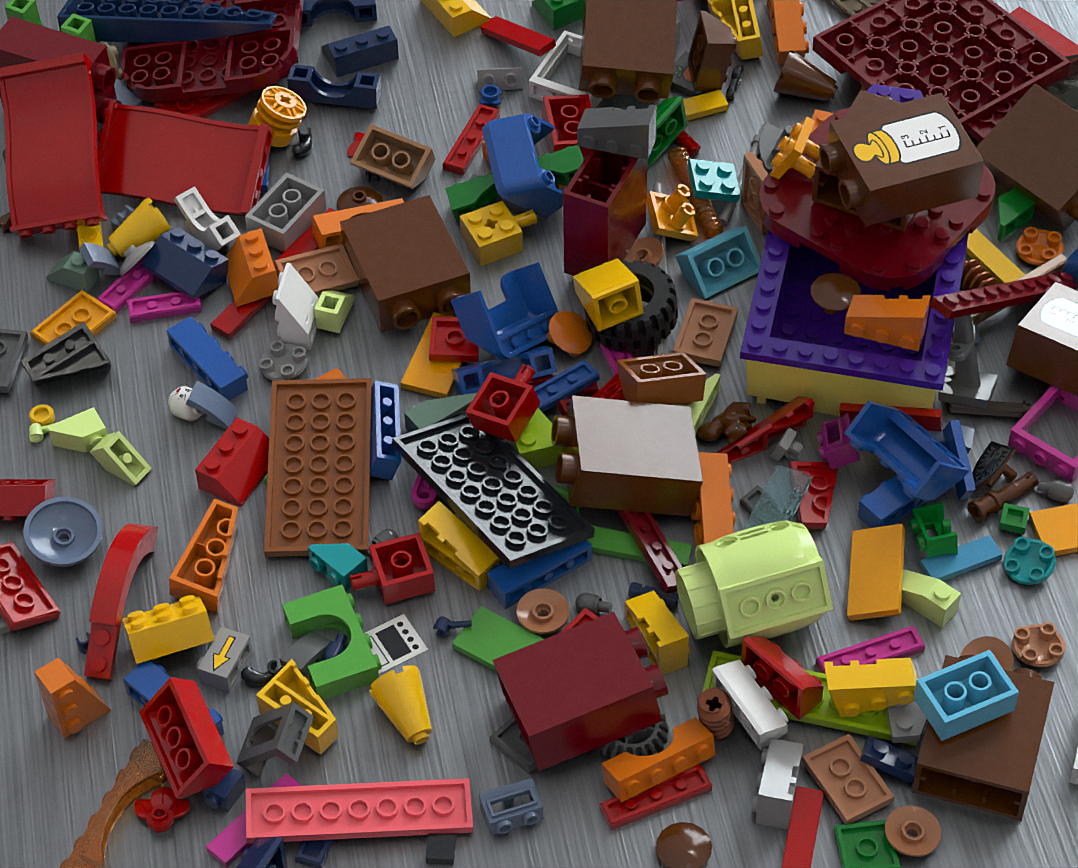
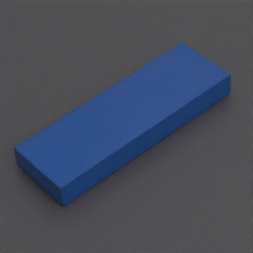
M584 359L534 388L540 400L538 408L543 413L557 405L559 400L567 399L599 381L600 374Z
M950 420L943 429L946 448L969 468L966 476L955 484L959 501L968 500L976 490L960 421Z

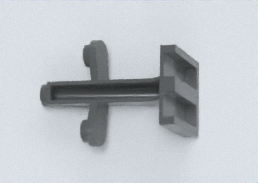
M971 315L954 318L955 342L950 345L948 359L955 361V367H948L943 391L939 390L938 400L988 409L997 384L998 375L979 372L975 347L976 328Z

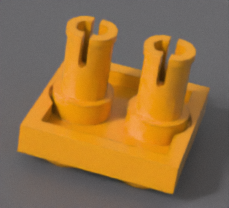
M806 117L801 123L797 122L791 129L790 136L782 138L778 145L780 152L775 155L771 162V165L774 166L770 174L771 177L779 180L791 168L801 172L809 179L814 175L816 164L802 156L804 154L814 160V162L820 159V146L808 139L815 123L814 120Z
M679 184L671 195L649 191L647 194V207L654 234L692 242L699 237L693 216L695 214V211H693L694 207L690 204L689 199H686L690 196L689 188L686 185Z

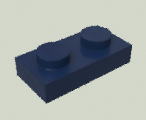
M868 735L859 761L911 783L915 777L919 757Z

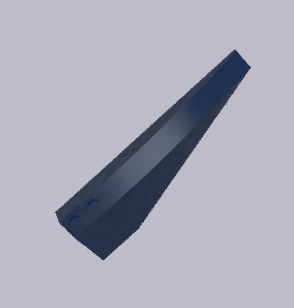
M67 0L57 16L60 32V27L72 14L92 20L96 43L101 41L175 42L226 37L270 29L277 18V14L256 9H249L245 12L238 6L222 8L221 3L213 2L211 5H205L204 0Z

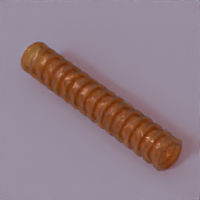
M676 147L669 152L668 160L679 183L689 188L690 196L686 199H689L690 204L694 207V216L704 237L711 239L723 232V226L710 199L694 197L687 168L691 158L686 148Z

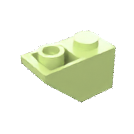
M334 290L323 291L314 308L316 328L340 333L354 303L355 295Z

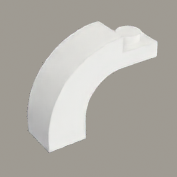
M195 186L174 198L176 205L186 218L185 224L193 235L215 251L235 241L241 235L229 215L219 219L212 213Z

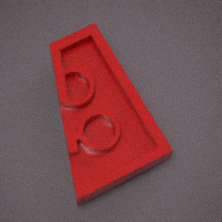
M791 461L788 469L799 523L803 524L807 529H825L828 523L838 468L831 470L828 462Z

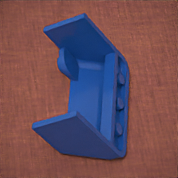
M529 113L489 121L482 127V132L498 194L504 200L528 211L532 209L535 214L547 219L563 207L564 191L556 188L554 175L549 170L539 167L534 145L555 130L554 125Z

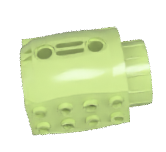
M785 520L767 523L728 534L712 542L696 546V564L685 566L675 571L680 603L692 635L695 639H701L717 634L725 648L743 644V639L750 636H765L769 639L799 630L817 622L827 611L833 610L824 561L819 556L808 529L803 524Z

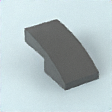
M315 632L308 633L279 659L280 664L284 667L293 659L298 670L304 675L309 665L322 661L323 653L331 640Z

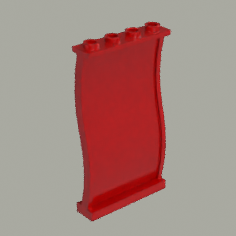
M84 53L0 68V91L5 122L6 184L12 222L10 231L20 238L33 237V234L40 232L42 234H53L58 229L76 230L81 225L94 227L100 225V222L108 221L104 213L99 181L96 105L90 70L92 68V61Z
M109 101L108 108L104 110L103 130H100L98 134L99 147L97 155L101 194L144 200L149 197L154 202L177 206L174 198L195 186L212 213L243 216L244 218L258 203L274 134L269 125L260 124L257 126L228 123L163 109L116 104L114 101Z

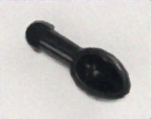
M741 64L736 65L732 71L731 81L726 91V98L729 100L735 98L738 85L742 82L744 66Z

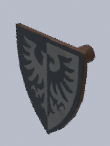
M993 441L989 443L972 472L976 490L985 484L992 488L1002 474L1010 481L1017 477V472L1006 464L1016 449Z

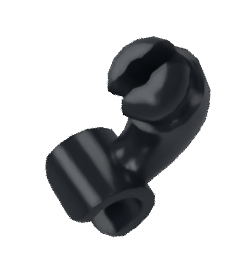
M308 127V133L302 134L298 130L300 143L292 147L293 155L296 158L307 155L312 148L313 139L310 127Z
M271 660L268 663V671L265 673L253 670L252 667L247 666L241 671V678L249 685H263L268 683L283 667L273 671L277 667L276 660Z

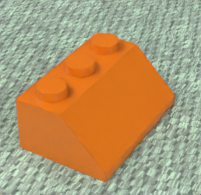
M262 228L239 235L225 256L229 259L227 277L237 307L271 296L279 288L278 276Z

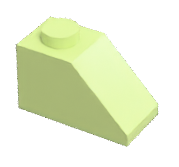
M94 407L48 426L53 446L84 453L90 452L107 435L106 427Z
M119 431L105 435L90 451L106 471L133 486L137 485L152 469Z

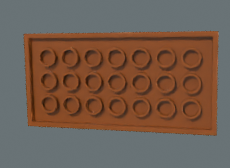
M372 378L272 380L264 542L265 557L309 556L308 547L311 544L349 543L362 555H367L370 519Z

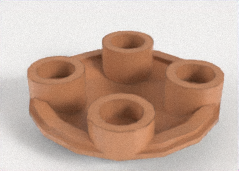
M1050 622L1018 627L1015 629L1012 639V649L1017 658L1025 664L1034 667L1054 665L1063 658L1066 651L1065 640L1056 631V626Z

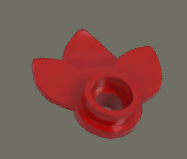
M169 787L158 788L151 794V799H137L134 804L137 817L146 820L151 830L157 833L168 831L172 827L174 819L184 816L190 808V801L187 799L176 800L173 790Z

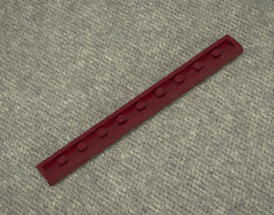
M1059 272L935 296L929 306L945 318L953 319L1039 301L1055 282L1077 291L1078 283L1073 281V277L1070 274Z
M571 398L559 400L557 408L561 415H566ZM617 510L666 594L676 592L675 571L682 568V565L651 513Z

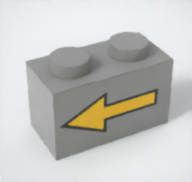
M220 627L216 636L213 635L215 641L209 642L205 656L200 657L196 670L199 673L201 684L230 693L253 650L249 635Z

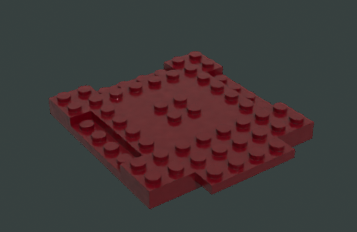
M882 0L813 36L812 47L816 54L840 74L848 72L867 89L873 84L920 90L923 97L942 93L964 130L980 143L1034 84L1044 89L1068 75L1071 62L993 0Z

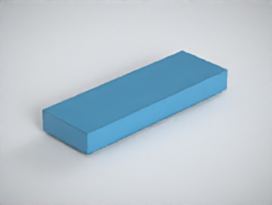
M988 535L958 546V555L948 553L923 559L920 562V567L926 576L945 581L1002 559L1003 554L992 537Z

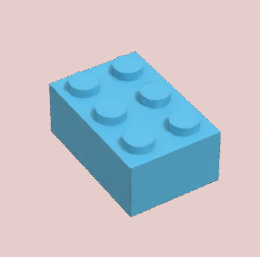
M987 650L917 679L914 700L941 741L1015 711L1019 691L992 652Z

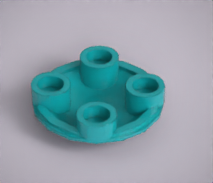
M1023 536L1018 537L1005 553L1003 560L1005 572L1012 580L1020 584L1033 585L1041 583L1048 579L1055 570L1056 557L1054 548L1041 540L1028 539Z

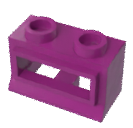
M848 413L842 418L839 417L820 425L821 432L817 433L821 446L819 447L823 462L828 461L831 470L860 460L857 449L849 443L851 439L844 434L852 423Z

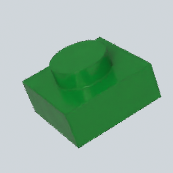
M1004 503L999 529L1025 534L1030 508Z

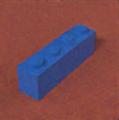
M190 316L166 330L169 346L206 386L221 394L228 401L248 390L246 380L248 379V374L246 370L234 362L233 357L228 351L224 352L215 337H210L207 334L202 323H197Z
M374 381L371 396L370 476L392 480L401 463V455L392 447V439L400 436L399 385Z
M894 476L890 480L883 481L872 493H866L860 499L858 517L870 528L894 525L910 514L912 508L921 506L925 501L920 498L912 499L902 491L904 487L901 481Z
M584 540L512 568H508L505 564L497 565L487 573L488 589L503 607L507 609L519 602L526 593L544 588L591 561L592 544L588 540Z
M148 660L138 665L123 680L127 694L144 707L170 676H168L166 670L157 663L155 665ZM208 708L221 737L224 734L223 718L215 709L210 710Z

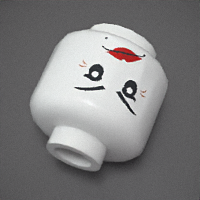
M181 386L174 390L169 397L170 411L176 417L191 422L196 421L204 413L186 405L192 388Z

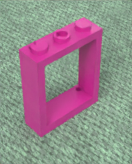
M1052 385L1011 429L1008 446L1032 459L1036 464L1054 472L1058 477L1060 476L1073 483L1078 477V454L1072 459L1027 432L1056 400L1078 412V396Z

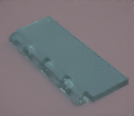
M776 465L744 529L778 521H792V516L795 515L803 499L802 496L805 495L812 479L805 475L803 471Z

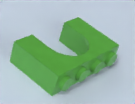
M10 0L5 6L8 20L10 17H15L44 26L39 17L36 0ZM72 14L60 27L61 32L96 42L92 20Z
M342 584L282 604L284 619L292 639L305 636L311 632L327 629L339 631L350 639L348 647L341 654L308 666L310 683L314 692L322 700L372 684L379 678L378 670L382 669L380 659L377 654H372L370 649L373 648L370 636L368 633H363L362 628H364L361 615L360 613H354L355 603L351 593L346 594Z

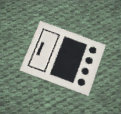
M404 614L364 633H368L372 641L373 648L370 649L372 654H377L380 659L382 669L378 670L379 674L428 650Z

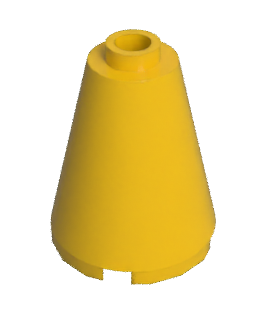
M149 197L143 200L108 237L110 243L107 244V247L114 257L116 255H119L121 258L125 257L123 253L132 244L138 247L149 241L156 242L161 234L171 230L170 225L159 209L149 205L153 202Z
M407 665L402 667L403 672L396 674L392 670L377 678L370 685L372 690L369 689V693L408 743L414 742L415 745H419L429 739L432 727L420 671L414 665Z

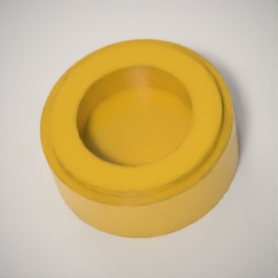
M37 405L29 413L31 424L38 423L41 426H47L55 422L54 410L49 405Z

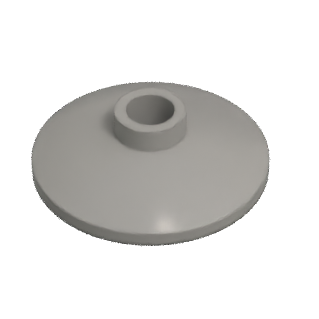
M149 241L138 247L132 244L123 253L126 259L121 266L119 274L123 276L151 249L155 242Z

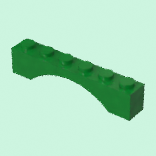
M577 145L566 147L554 153L544 154L537 158L539 167L549 170L554 175V182L564 186H568L584 161L581 150ZM492 173L477 176L474 179L456 183L445 188L456 223L460 222L461 215L486 207L495 198L500 196L496 190Z

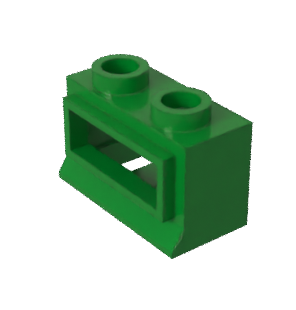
M943 503L912 508V519L909 520V527L912 535L917 534L916 542L919 551H925L927 558L948 553L958 555V536L956 532H952L950 520H944ZM934 529L937 536L929 538L926 530Z

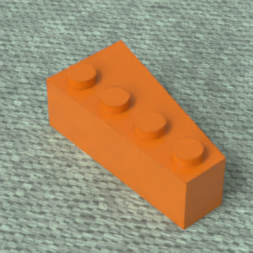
M767 0V7H769L770 11L769 20L772 21L771 31L772 36H774L777 64L785 63L791 50L805 58V53H809V41L804 39V35L807 32L806 21H802L804 4L800 3V0Z
M698 452L703 483L690 514L691 519L696 520L693 528L695 546L706 544L734 533L733 526L736 515L735 511H732L731 506L734 491L730 487L729 481L732 467L728 463L727 454Z
M214 498L169 578L171 596L179 599L189 595L200 596L205 608L218 614L238 525V507Z

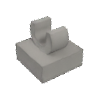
M788 427L769 457L778 462L784 455L787 459L794 461L803 448L800 443L793 441L797 432Z

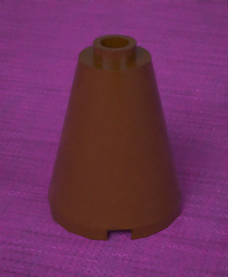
M791 50L773 92L828 102L829 98L834 99L839 87L835 85L836 80L797 52Z

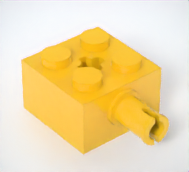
M503 201L460 216L461 236L480 266L523 251V231L521 228L537 224V217L532 209L514 216L511 215Z

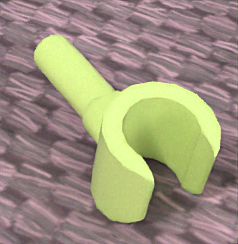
M31 424L29 427L30 442H41L44 438L43 434L49 432L48 426L50 425Z

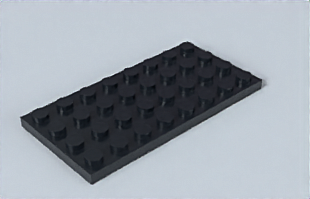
M467 414L392 439V447L508 568L594 536L595 529L505 439L474 429Z

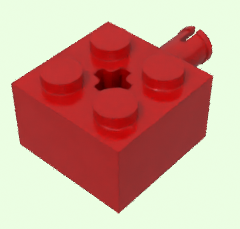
M522 364L514 379L490 372L466 410L473 428L516 443L540 405V400L534 387L529 385L530 380L536 373L535 370L528 365L526 367L525 364Z
M419 532L370 545L369 552L372 570L349 576L354 592L374 585L379 587L385 605L435 591L434 571Z

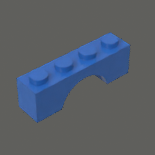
M542 346L523 351L505 360L495 358L452 369L457 393L459 395L477 393L490 372L514 379L522 364H525L526 367L528 365L535 370L536 373L532 378L555 373L557 368L553 350L551 347Z

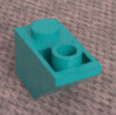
M349 543L311 544L308 547L311 567L315 571H321L325 574L332 585L338 586L342 584L345 592L352 587L350 575L368 571L367 558Z

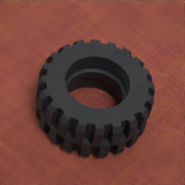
M627 260L621 262L639 280L642 301L648 303L643 307L644 314L598 332L584 308L587 327L592 333L593 338L598 342L601 341V344L607 348L611 346L613 350L620 352L622 350L635 352L636 349L643 351L647 350L648 346L658 345L662 338L666 339L670 335L671 330L676 326L678 306L675 285H673V280L660 267L655 268V265L650 262L642 263L641 260L627 262Z

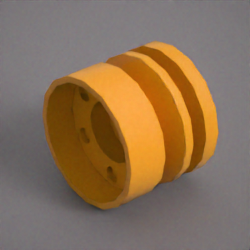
M270 86L263 90L248 125H269L274 132L271 146L285 147L292 142L307 108L301 97L293 91L284 87Z

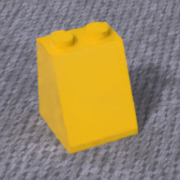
M618 258L573 276L575 292L598 332L644 314L639 280Z

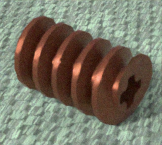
M977 259L964 261L960 286L965 291L997 285V280L991 278V274L985 271L983 265H979L980 262Z
M720 688L706 689L697 698L699 721L713 734L714 740L726 738L734 729L735 723L730 697Z

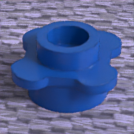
M486 85L480 90V104H501L500 95H502V90L497 86Z

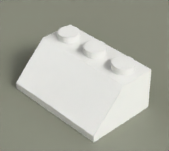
M736 660L712 669L713 686L722 689L729 695L734 715L760 751L769 745L771 738L779 739L788 732L787 722L789 720L781 708L776 710L770 702L773 700L771 694L765 686L759 687L755 681L757 676L749 665L744 666L740 660Z

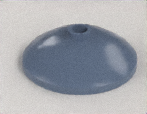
M55 497L40 503L30 512L24 524V541L30 553L39 561L57 567L73 566L87 560L98 549L103 535L102 522L96 510L85 501L73 497ZM64 538L68 539V541L61 542L60 540Z

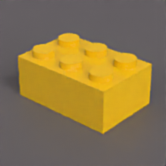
M185 596L179 599V602L170 605L169 603H161L154 606L153 610L146 612L134 611L122 619L136 664L215 641L207 610L200 596Z

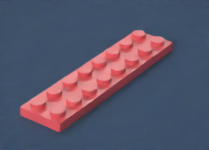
M469 778L246 789L247 844L254 843L256 839L280 837L283 839V842L415 836L428 835V833H473Z

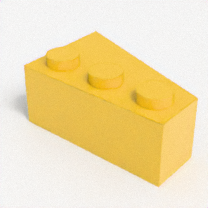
M707 0L710 14L731 27L733 37H736L737 40L735 52L740 59L746 60L763 56L753 0Z
M651 591L625 601V618L631 628H638L646 645L651 665L657 664L662 675L688 666V655L690 654L689 635L666 607L664 600L660 599L655 591Z
M911 658L876 659V664L859 665V660H853L847 666H833V662H824L828 690L840 717H853L859 713L872 710L880 711L886 707L899 704L907 705L915 701L914 692L918 678Z

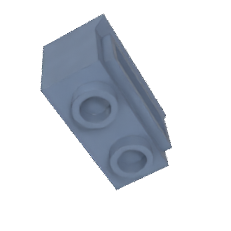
M532 777L479 793L480 809L490 835L497 833L505 834L513 828L533 825L539 820L544 819L543 805ZM528 794L529 799L532 800V802L494 813L491 805L503 802L506 806L514 802L515 797Z

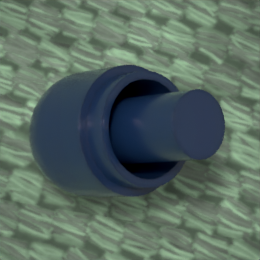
M338 633L335 641H331L327 645L322 661L341 654L347 648L345 643L348 637L345 634Z

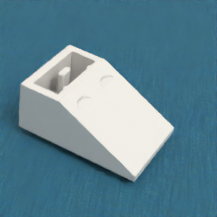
M286 263L284 272L279 274V288L273 293V305H276L275 321L279 322L277 336L281 337V341L284 343L296 344L304 347L305 350L311 351L317 331L314 308L319 298L290 263Z

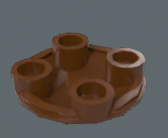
M842 273L821 275L811 285V296L814 302L829 315L849 309L853 295H860L861 293L858 283L850 276Z
M679 822L671 824L663 829L657 838L656 852L663 868H706L711 856L712 843L709 835L701 827L693 823Z

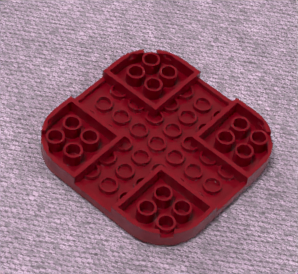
M204 0L205 5H211L213 2L221 3L222 8L238 6L245 12L249 9L273 12L277 14V18L270 29L226 37L175 42H128L127 47L123 48L120 64L126 86L137 98L151 103L259 89L264 90L286 76L290 68L296 63L304 0Z
M850 108L838 110L829 116L809 135L808 139L818 146L828 144L830 121L844 118ZM802 154V156H804L806 159L813 162L814 164H817V162H814V160ZM983 165L978 197L915 213L904 232L879 223L865 226L859 216L812 201L814 175L809 179L794 168L788 169L779 180L771 177V172L765 177L760 187L758 208L763 224L774 235L797 248L804 244L840 264L839 272L850 276L855 281L877 290L890 291L891 287L904 286V290L926 281L944 263L945 255L967 232L972 234L988 217L993 205L995 181L990 170Z

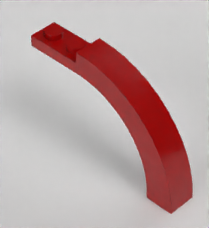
M135 523L125 525L117 533L107 552L97 581L89 622H92L84 676L113 679L121 621L129 587L143 557L149 552H155L158 533L157 526Z

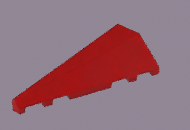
M798 396L755 425L746 435L732 444H727L716 453L727 454L728 463L732 464L766 451L768 441L782 436L788 427L795 431L807 425V419L813 418V399Z

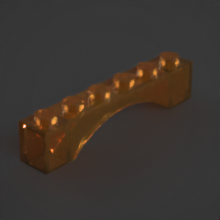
M143 739L140 745L132 750L127 766L119 771L115 785L111 791L106 792L100 809L90 817L88 828L83 836L77 838L73 852L68 859L62 862L60 868H106L105 852L115 823L137 799L150 791L162 787L167 780L165 771L151 741Z

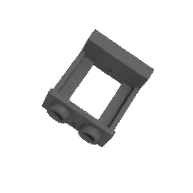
M291 702L253 717L236 764L255 777H259L265 760L278 756L289 765L297 763L314 716L295 702ZM281 720L277 732L269 726V724Z

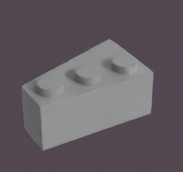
M771 738L769 748H763L761 764L765 766L763 772H758L756 788H759V793L754 795L751 812H756V824L789 829L804 744Z

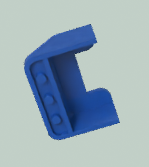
M539 262L504 274L501 277L500 286L506 301L490 309L487 308L481 290L450 300L464 336L469 342L495 357L505 360L547 339L550 319L559 311Z
M867 401L844 432L851 439L849 443L859 451L865 449L871 454L875 453L880 457L878 461L884 467L890 470L892 468L897 473L896 478L901 481L904 487L902 491L912 499L920 498L925 502L927 500L934 501L961 481L969 472V468L912 417L895 407Z

